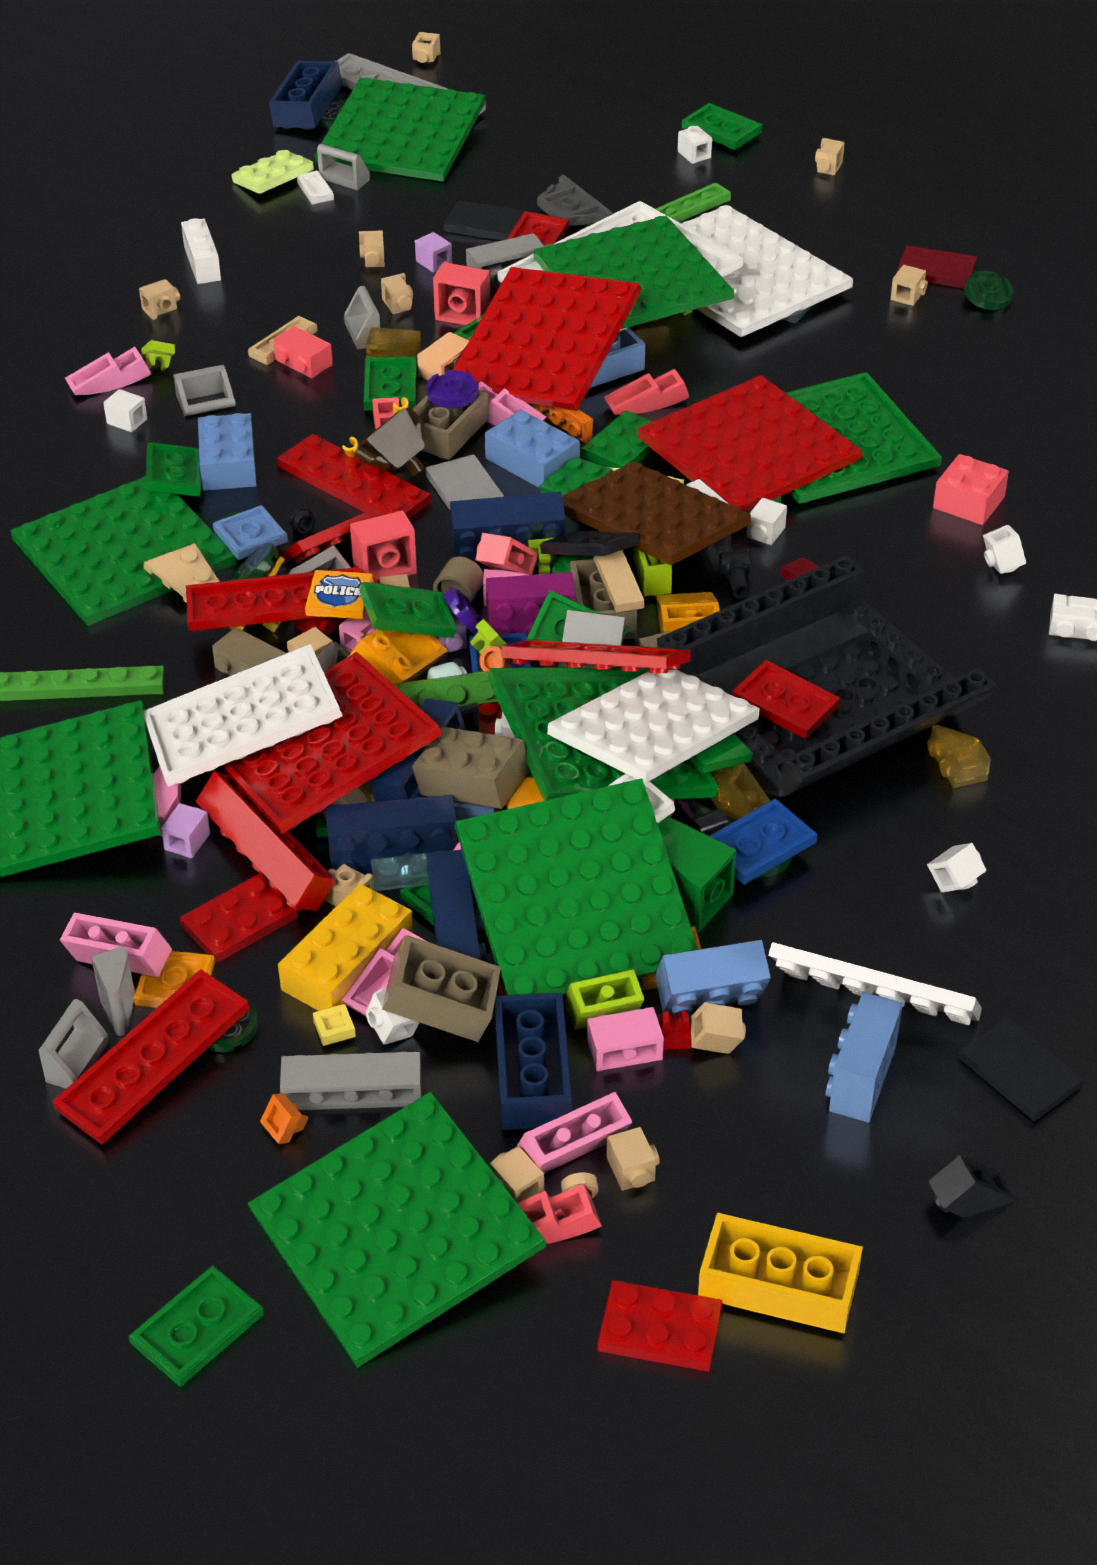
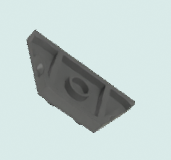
M565 175L559 177V183L556 186L551 184L546 192L537 197L538 207L550 216L569 219V226L594 224L614 214Z

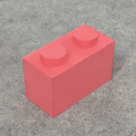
M296 326L274 338L276 361L310 378H314L333 365L331 344Z
M482 533L481 541L477 546L475 560L493 570L532 575L538 553L511 537Z

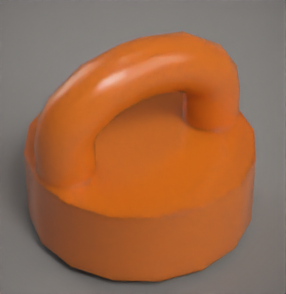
M489 646L481 653L480 667L483 671H489L490 668H511L510 658H502L501 647Z

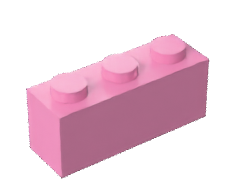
M80 913L73 914L60 939L76 961L93 964L91 956L124 946L128 954L131 972L159 977L172 951V948L157 928Z
M613 1092L524 1133L517 1146L529 1156L543 1173H546L606 1145L607 1136L627 1131L632 1124V1120L616 1092Z

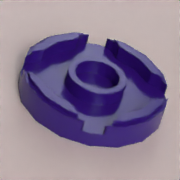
M448 370L445 371V375L439 376L435 374L427 382L426 392L428 399L437 406L460 408L473 403L478 398L479 384L469 373Z
M451 587L444 593L447 604L466 628L476 635L478 630L475 626L484 619L483 616H478L473 603L459 589Z

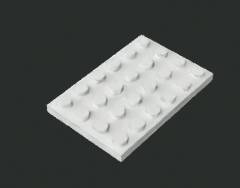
M311 644L144 710L145 722L168 787L176 783H183L189 778L206 771H213L223 764L242 759L248 754L263 748L272 747L280 741L293 736H299L305 731L320 725L329 724L333 720L342 717L340 708Z
M668 670V673L660 674L648 671L548 723L547 734L636 779L642 778L643 782L647 783L756 721L759 717L760 708L749 704L745 699L736 698L719 687L710 686L700 681L699 678L678 670Z
M773 942L771 944L768 956L775 960V966L784 970V973H787L788 976L807 981L810 975L817 982H820L821 985L839 989L840 984H843L853 994L861 996L862 992L876 993L880 997L902 1002V1007H904L905 1002L912 1003V1006H915L918 1012L937 1016L938 1011L945 1012L951 1021L970 1025L971 1020L979 1022L982 1008L975 997Z

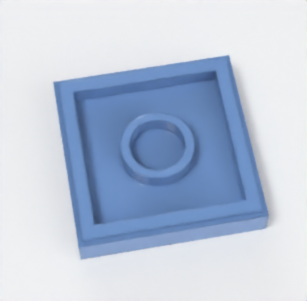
M262 505L213 523L214 532L238 560L250 556L254 551L267 543L278 546L288 542L287 533Z

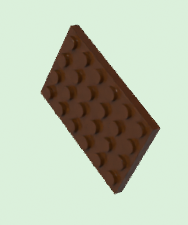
M629 462L624 467L608 472L605 476L595 481H590L585 486L569 491L566 495L562 496L565 515L599 531L638 532L641 538L639 540L640 544L632 547L669 565H673L751 524V514L740 510L736 506L720 501L716 497L709 496L696 488L689 487L676 479L669 478L658 471L649 469L638 462Z

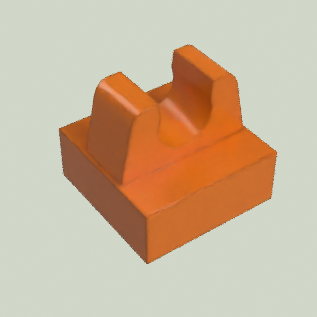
M284 1093L272 1095L260 1120L278 1144L289 1143L293 1134L303 1131L308 1121V1117L301 1115L297 1110L299 1106L291 1102Z

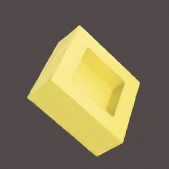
M345 1004L313 1013V1021L323 1046L356 1037L355 1027Z

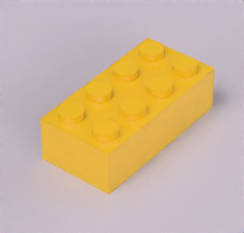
M359 884L278 963L281 990L318 1011L344 1004L341 1000L380 948L386 951L402 928L413 933L412 910Z
M717 1213L700 1269L698 1296L720 1299L722 1304L845 1334L859 1275L863 1247Z

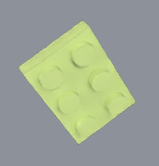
M280 150L276 152V155L269 158H261L258 160V163L251 166H243L239 171L231 175L233 183L260 194L290 181L300 174L314 170L313 161L301 155L291 153L289 150Z

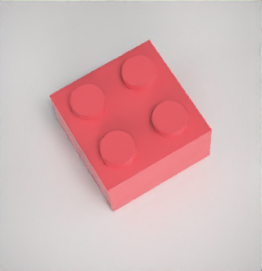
M443 262L433 277L435 320L466 326L484 315L491 303L489 270Z
M959 454L936 482L933 508L983 525L1005 497L1009 471L996 465L973 459L970 456Z
M403 510L350 524L353 567L358 566L365 572L371 573L377 580H379V577L402 574L409 576L417 573L415 529Z

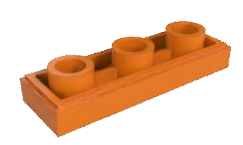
M532 404L534 409L545 415L553 424L569 432L571 436L578 438L584 443L592 439L593 418L579 409L575 411Z

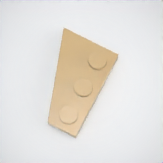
M195 543L144 562V569L148 573L157 575L162 579L163 585L168 589L173 588L183 596V601L186 603V585L219 582Z

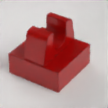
M669 1011L663 1012L662 1015H657L664 1037L663 1050L692 1048L691 1014L688 1011L670 1015Z

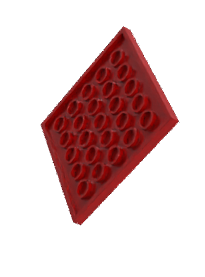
M510 267L453 370L471 374L478 384L482 381L497 394L505 388L509 391L510 395L526 403L577 411L642 289L639 283Z
M762 375L638 428L637 437L692 482L700 479L729 505L736 506L745 512L754 509L762 498L768 500L776 499L850 465L862 457V450Z
M358 652L353 653L324 671L342 717L333 720L329 724L320 725L305 731L299 736H293L280 741L272 747L263 748L248 754L242 759L233 760L220 766L281 834L297 827L302 821L315 813L323 811L331 803L343 796L349 795L357 787L376 778L386 769L402 762L407 756L422 747L428 746L433 740L443 735L435 721Z

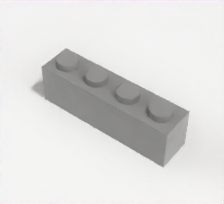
M401 1051L395 1053L368 1052L363 1054L282 1056L280 1093H284L291 1102L296 1103L299 1106L297 1110L406 1107L421 1098L420 1052Z

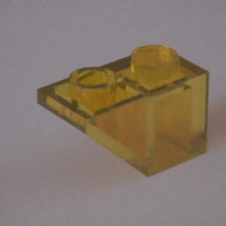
M371 327L366 342V357H417L422 352L421 331Z
M940 725L932 726L931 739L928 740V750L930 755L936 758L942 775L948 778L952 787L957 788L987 781L991 758L980 740Z

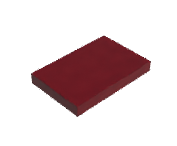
M906 245L897 272L902 265L926 270L925 280L928 283L964 289L967 279L974 272L977 256Z

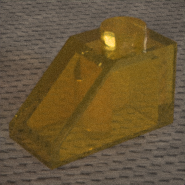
M744 763L719 771V774L714 777L719 790L716 797L710 799L726 816L736 821L770 802V799Z

